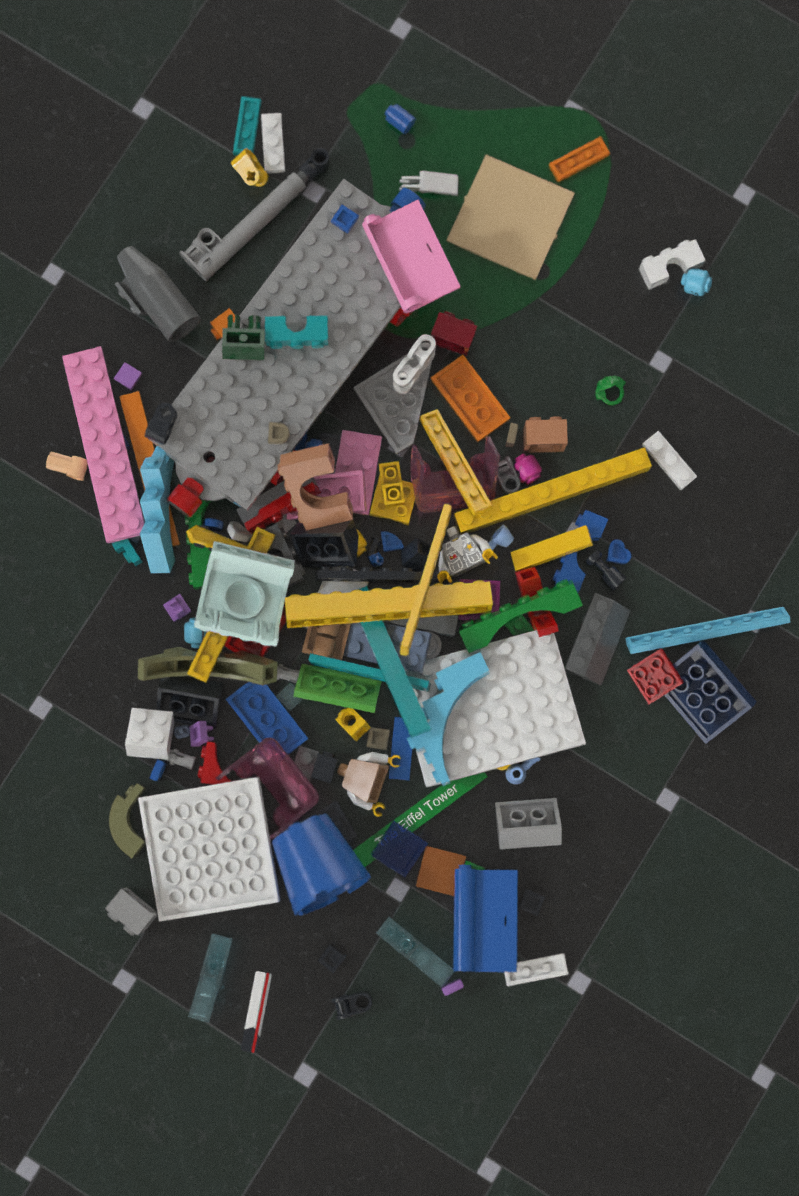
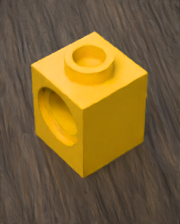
M352 708L343 709L335 719L356 742L371 728ZM351 719H356L352 726H348V722Z

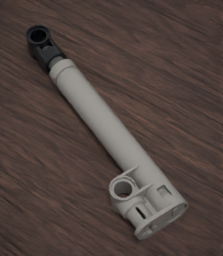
M324 148L315 149L311 157L298 168L299 172L297 174H290L287 180L285 179L225 237L221 239L213 230L204 228L199 231L197 238L192 241V245L185 252H179L180 256L201 278L207 281L283 210L299 192H302L306 188L305 183L307 181L311 182L320 172H324L329 168L330 161L327 150ZM322 157L325 159V161L319 163L316 161V159ZM205 237L212 238L209 243H204L203 239Z

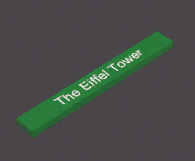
M483 772L450 781L445 786L441 785L353 850L364 867H366L488 776Z

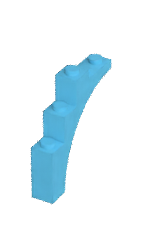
M156 446L151 457L145 458L140 468L145 486V492L140 500L145 523L140 536L150 572L170 573L175 563V557L171 541L169 503L167 498L170 496L174 460L168 457L165 451Z
M481 652L436 673L437 679L434 680L439 691L443 690L444 692L422 702L424 706L422 710L426 719H430L428 723L431 730L413 738H407L411 749L416 748L417 752L426 749L423 755L428 765L433 764L435 771L432 774L436 783L441 782L442 786L450 783L443 757V736L447 720L454 705L463 693L475 682L490 674Z

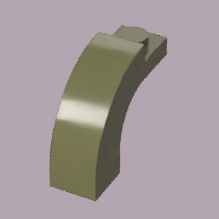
M139 783L135 786L132 784L125 793L127 795L126 798L117 795L109 815V826L114 841L131 858H135L146 844L145 839L138 835L130 824L131 809L146 790Z

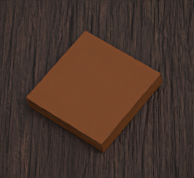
M426 846L416 886L454 896L455 869H459V865H464L466 856Z

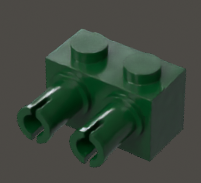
M233 314L227 317L228 327L223 328L222 359L264 360L265 329H261L262 318L256 315V323H254V315L248 317V329H240L241 317L235 314V322H233Z

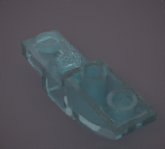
M388 917L376 932V934L441 987L445 985L455 972L452 967L392 918Z
M212 934L189 1018L209 1023L231 948V938Z

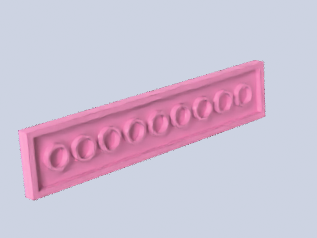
M102 347L62 356L106 542L109 544L140 536L145 522Z

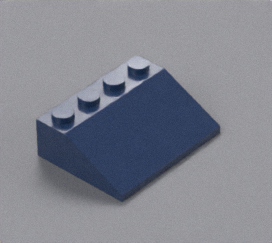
M701 640L672 664L684 683L665 694V697L705 744L750 710L756 703L755 699L704 640Z

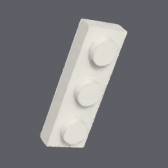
M281 113L261 114L265 171L267 173L285 172Z
M659 431L642 444L680 490L697 478L695 473Z

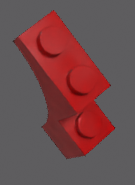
M207 742L206 746L203 745L201 758H204V764L199 767L198 778H201L200 783L215 785L232 782L223 773L219 765L217 743Z

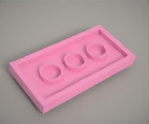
M342 430L335 473L364 471L367 511L355 514L369 516L382 436Z
M363 470L314 477L322 492L317 495L318 497L348 492L353 505V513L367 511L365 473ZM298 510L293 513L289 512L287 519L289 521L298 520Z

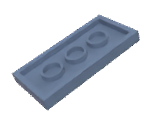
M360 622L351 623L343 656L378 664ZM384 623L404 670L422 674L432 634L416 630L409 654L404 656L400 654V647L406 628Z

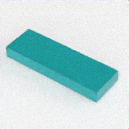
M243 96L241 98L233 149L234 155H239L245 148L254 154L261 99Z

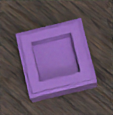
M124 362L114 380L132 391L142 373Z
M460 978L442 986L441 989L444 995L447 996L463 988V984Z

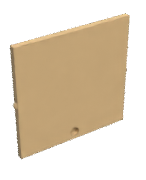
M486 155L468 195L464 197L465 201L447 238V242L536 280L552 242L557 238V231L571 203L574 192Z

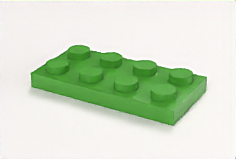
M302 664L294 690V697L375 713L381 681Z

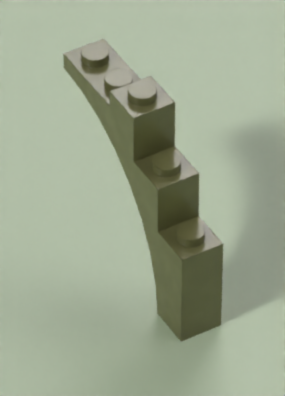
M175 647L164 650L162 654L138 659V679L145 681L164 677L190 676L187 673L197 652L182 647ZM245 651L231 654L221 652L210 676L266 685L277 682L278 662Z

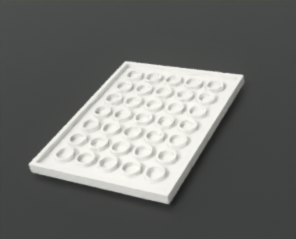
M535 630L491 642L488 646L468 653L466 649L431 660H425L422 674L405 670L407 676L430 682L431 687L428 692L413 689L421 708H424L423 701L444 692L443 690L439 691L434 680L437 679V672L481 652L490 674L475 682L463 693L454 705L447 720L443 736V757L450 781L586 745L554 633L539 637ZM426 749L417 752L426 788L442 784L441 782L436 783L432 774L435 771L432 763L428 765L423 755Z

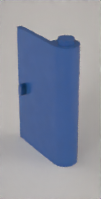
M459 865V869H455L453 971L517 972L518 870L471 869V865Z

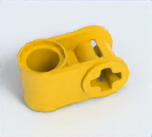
M245 148L231 162L246 184L262 187L267 183V172L249 149Z

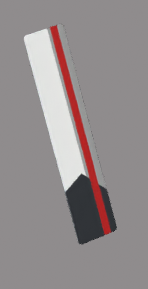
M259 971L255 973L241 1045L242 1051L257 1053L272 977L270 973Z

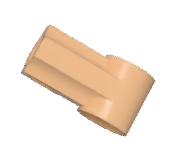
M50 452L46 461V468L83 481L88 463L86 459L81 457H69Z

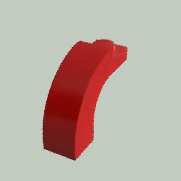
M535 567L515 572L522 597L526 595L532 597L537 594L538 590L542 589L541 579ZM538 610L527 612L534 631L536 630L539 637L548 636L559 631L551 611Z

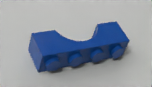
M585 510L583 515H578L575 525L578 528L586 525L592 541H599L608 519ZM578 551L561 557L560 562L563 565L561 570L557 569L552 579L555 581L554 587L561 580H572L577 593H579L585 574L577 563Z

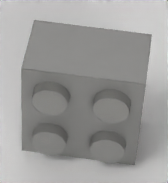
M128 887L121 889L105 908L109 911L107 915L115 922H122L125 925L123 927L124 930L132 936L134 934L137 936L143 934L158 916V912Z

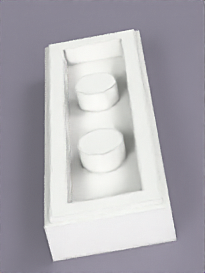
M562 953L517 962V972H504L506 985L511 986L568 975L565 955Z

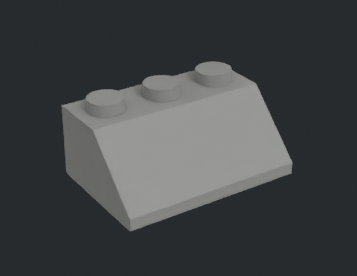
M557 798L495 803L500 849L562 845V826Z

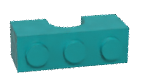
M265 316L266 346H270L271 349H281L282 346H291L293 349H301L303 346H311L316 349L324 348V346H328V316H307L306 327L300 332H292L287 328L286 316Z

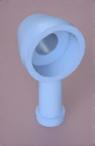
M501 525L492 535L489 545L492 550L497 545L506 548L511 544L514 537L505 525Z
M538 757L524 761L521 765H510L506 770L507 780L512 784L522 783L526 778V771L541 759ZM518 770L520 777L514 778L513 771Z

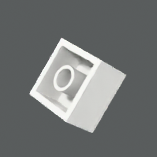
M132 708L125 742L127 756L168 760L174 728L173 712Z

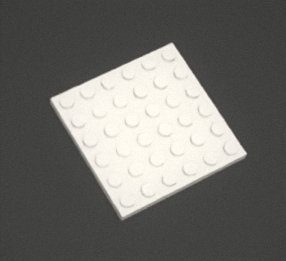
M259 777L138 798L159 921L281 901Z

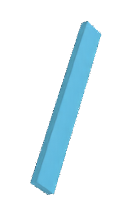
M784 607L631 636L626 638V645L630 653L634 654L790 623V616Z

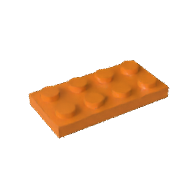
M464 355L431 377V381L477 442H480L510 420V416Z

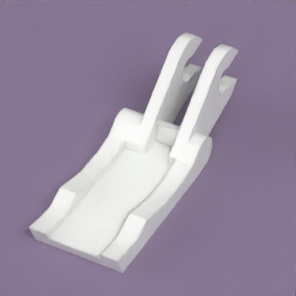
M421 171L420 176H404L400 179V182L405 184L402 185V188L410 189L413 192H432L458 196V175Z

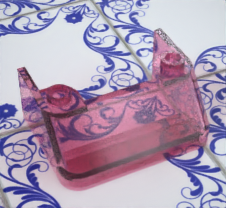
M489 436L486 437L484 453L472 456L468 463L491 501L494 500L500 455ZM413 445L410 473L415 502L419 511L423 513L442 511L444 504L451 505L452 509L467 508L468 505L448 470L431 472L429 464L423 461L417 446Z
M274 738L262 740L216 777L219 781L231 770H234L241 778H249L254 773L259 777L280 804L273 812V820L279 828L269 836L270 841L316 805L319 799L315 788Z

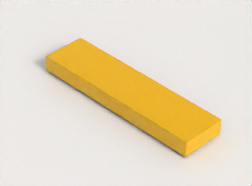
M585 525L511 552L515 571L518 572L593 546L589 529Z

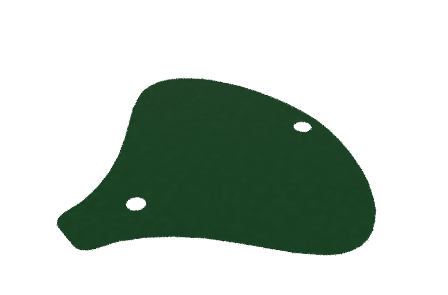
M381 83L369 86L347 109V117L360 136L367 153L373 180L374 200L380 205L391 207V202L400 192V187L402 188V185H405L400 182V179L404 176H420L421 171L458 175V196L432 192H414L422 198L426 205L423 210L461 288L414 310L397 327L389 322L385 327L388 331L413 339H418L424 334L431 336L439 312L444 313L445 311L454 314L457 319L463 320L465 318L473 321L474 325L477 326L476 330L500 321L523 309L555 285L569 269L589 238L605 200L610 177V155L560 182L556 180L549 167V163L599 137L602 138L610 152L608 138L603 127L589 113L573 107L560 106L473 111L447 109L409 99ZM398 104L416 118L414 125L408 131L416 140L415 145L411 149L400 147L398 139L403 133L385 120V112L390 105ZM486 155L574 192L571 203L557 231V238L553 240L543 262L550 268V275L544 280L537 278L534 280L447 242V238L465 201L464 197L468 195Z

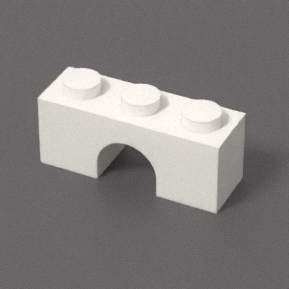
M696 239L690 242L685 240L678 244L677 248H667L656 257H653V255L646 257L642 260L639 270L648 289H652L667 282L669 274L666 266L668 264H677L684 273H688L691 268L698 269L702 267L706 260Z

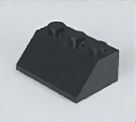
M353 520L307 531L303 523L298 522L290 533L302 567H355L357 564L359 535Z
M189 676L161 678L157 690L156 710L173 712L174 722L193 725L198 721H206L207 726H212L213 729H216L222 701L223 683L211 680L205 683Z

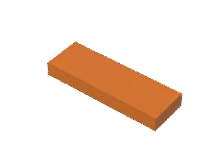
M599 137L549 163V167L556 180L560 182L608 157L610 152L602 138Z

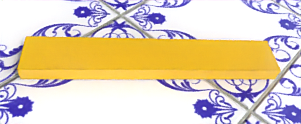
M438 409L421 415L419 417L421 424L473 516L491 510L492 504Z

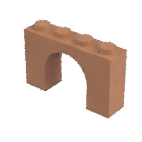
M329 444L282 454L280 456V464L277 465L279 475L285 479V489L291 494L292 506L298 510V520L300 523H303L306 531L353 520V505L348 492L318 497L309 494L302 487V484L312 477L334 472L335 459Z

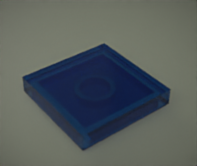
M393 820L370 855L398 874L406 877L428 843Z

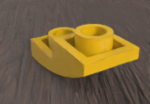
M399 461L380 463L379 470L385 505L405 502Z

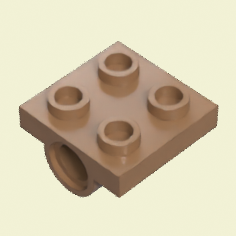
M351 623L308 626L302 653L309 655L311 653L342 661Z

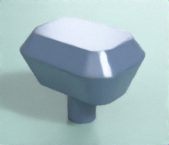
M189 726L175 727V737L177 739L188 737L190 735Z

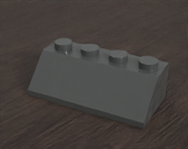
M595 593L591 598L565 664V672L601 686L630 610L612 599Z

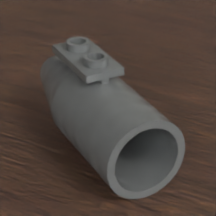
M129 246L119 253L117 259L125 279L122 282H116L115 285L119 289V295L129 302L132 312L136 315H149L169 342L178 341L189 334L199 324L201 317L167 273L133 246Z

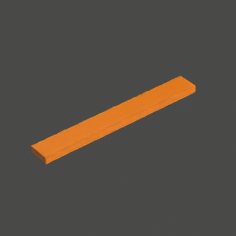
M137 391L119 397L140 472L145 458L151 457L155 448L153 442L144 436L148 422L140 392ZM169 504L170 533L173 547L180 545Z

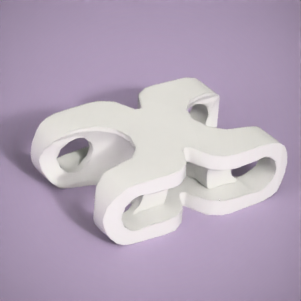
M427 334L420 336L410 349L407 357L395 369L393 373V387L396 392L400 394L409 392L419 379L421 373L433 360L436 341L432 336Z

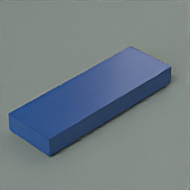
M395 717L391 750V756L398 755L400 757L392 759V764L399 765V767L395 768L390 765L389 779L409 780L412 749L407 740L410 735L401 717Z

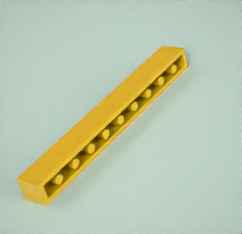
M644 447L491 500L492 509L479 515L473 516L468 508L454 513L453 518L461 535L467 532L471 533L649 471L652 465Z
M478 580L465 584L463 582H455L452 585L438 583L429 586L420 618L491 611L493 601L490 582ZM415 585L412 588L393 587L387 590L375 588L371 591L353 590L348 593L334 591L330 594L312 593L309 596L290 595L285 597L287 628L409 619L419 585Z

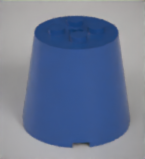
M328 814L315 815L301 823L296 822L272 841L295 916L305 915L339 900L337 896L341 893L348 891L350 894L371 879L370 874Z

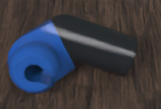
M372 537L366 551V556L371 565L379 567L383 565L384 558L381 557L378 551L382 540L376 537Z

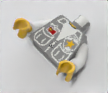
M453 526L446 530L450 541L442 545L443 549L440 552L439 574L437 578L441 584H443L445 579H448L449 583H451L450 575L455 578L485 562L490 564L489 558L494 556L497 559L498 556L486 540L476 534L471 535L468 532L461 535L457 526Z

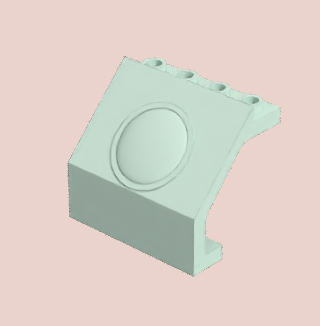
M214 541L205 573L194 627L206 632H217L223 636L238 637L244 641L259 642L265 646H277L286 592L294 572V560Z

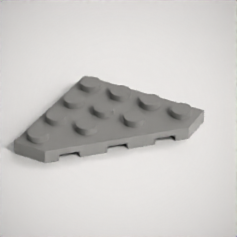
M408 354L353 387L396 455L414 444L432 364L431 362L421 373L419 379L409 392L400 394L393 387V373Z

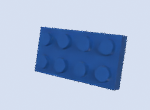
M247 682L226 699L275 764L308 740L307 736L267 685Z

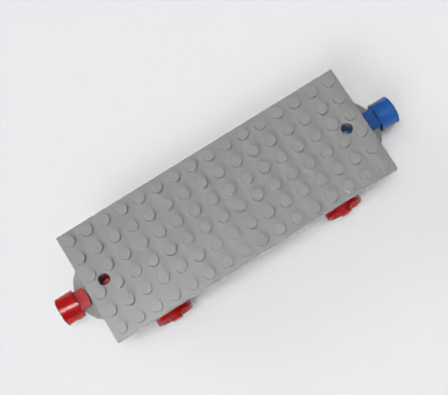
M345 179L341 181L239 315L241 317L240 329H248V317L254 315V323H256V315L262 318L261 329H265V316H286L287 328L292 332H300L306 327L307 316H328V346L320 349L312 348L311 346H303L301 349H293L291 346L271 349L265 343L264 360L222 359V339L172 403L178 416L167 443L162 445L149 439L175 461L176 474L182 485L178 484L167 498L168 503L175 509L191 518L202 504L201 499L218 501L226 498L232 503L236 502L248 511L269 482L278 485L285 480L278 472L277 465L280 464V456L296 451L294 448L388 323L391 322L397 327L406 317L412 314V312H403L363 229L362 223L364 218L371 214L380 215L382 218L416 200H419L424 209L426 205L419 195L410 189L402 188L391 202L390 207L380 205ZM342 204L359 215V219L348 234L331 223V219ZM168 410V412H165L164 416H170V411ZM269 422L283 423L288 427L290 437L286 443L281 445L268 444Z

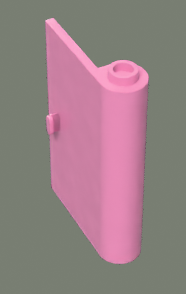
M419 200L382 218L380 215L376 216L375 214L364 218L362 223L363 229L404 313L412 312L461 288Z

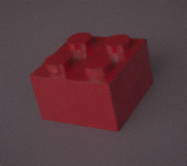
M439 312L431 336L435 339L437 346L467 357L477 326L469 319L464 318L460 320L455 318V315L450 312Z

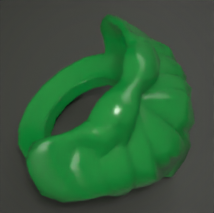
M616 375L607 376L599 380L595 390L596 399L602 400L607 405H617L624 397L623 386L626 382ZM616 385L620 390V396L615 401H609L606 398L605 389Z

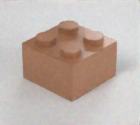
M531 417L529 420H526L523 428L524 453L564 452L568 444L567 419L562 420V417H550V420H541V417Z

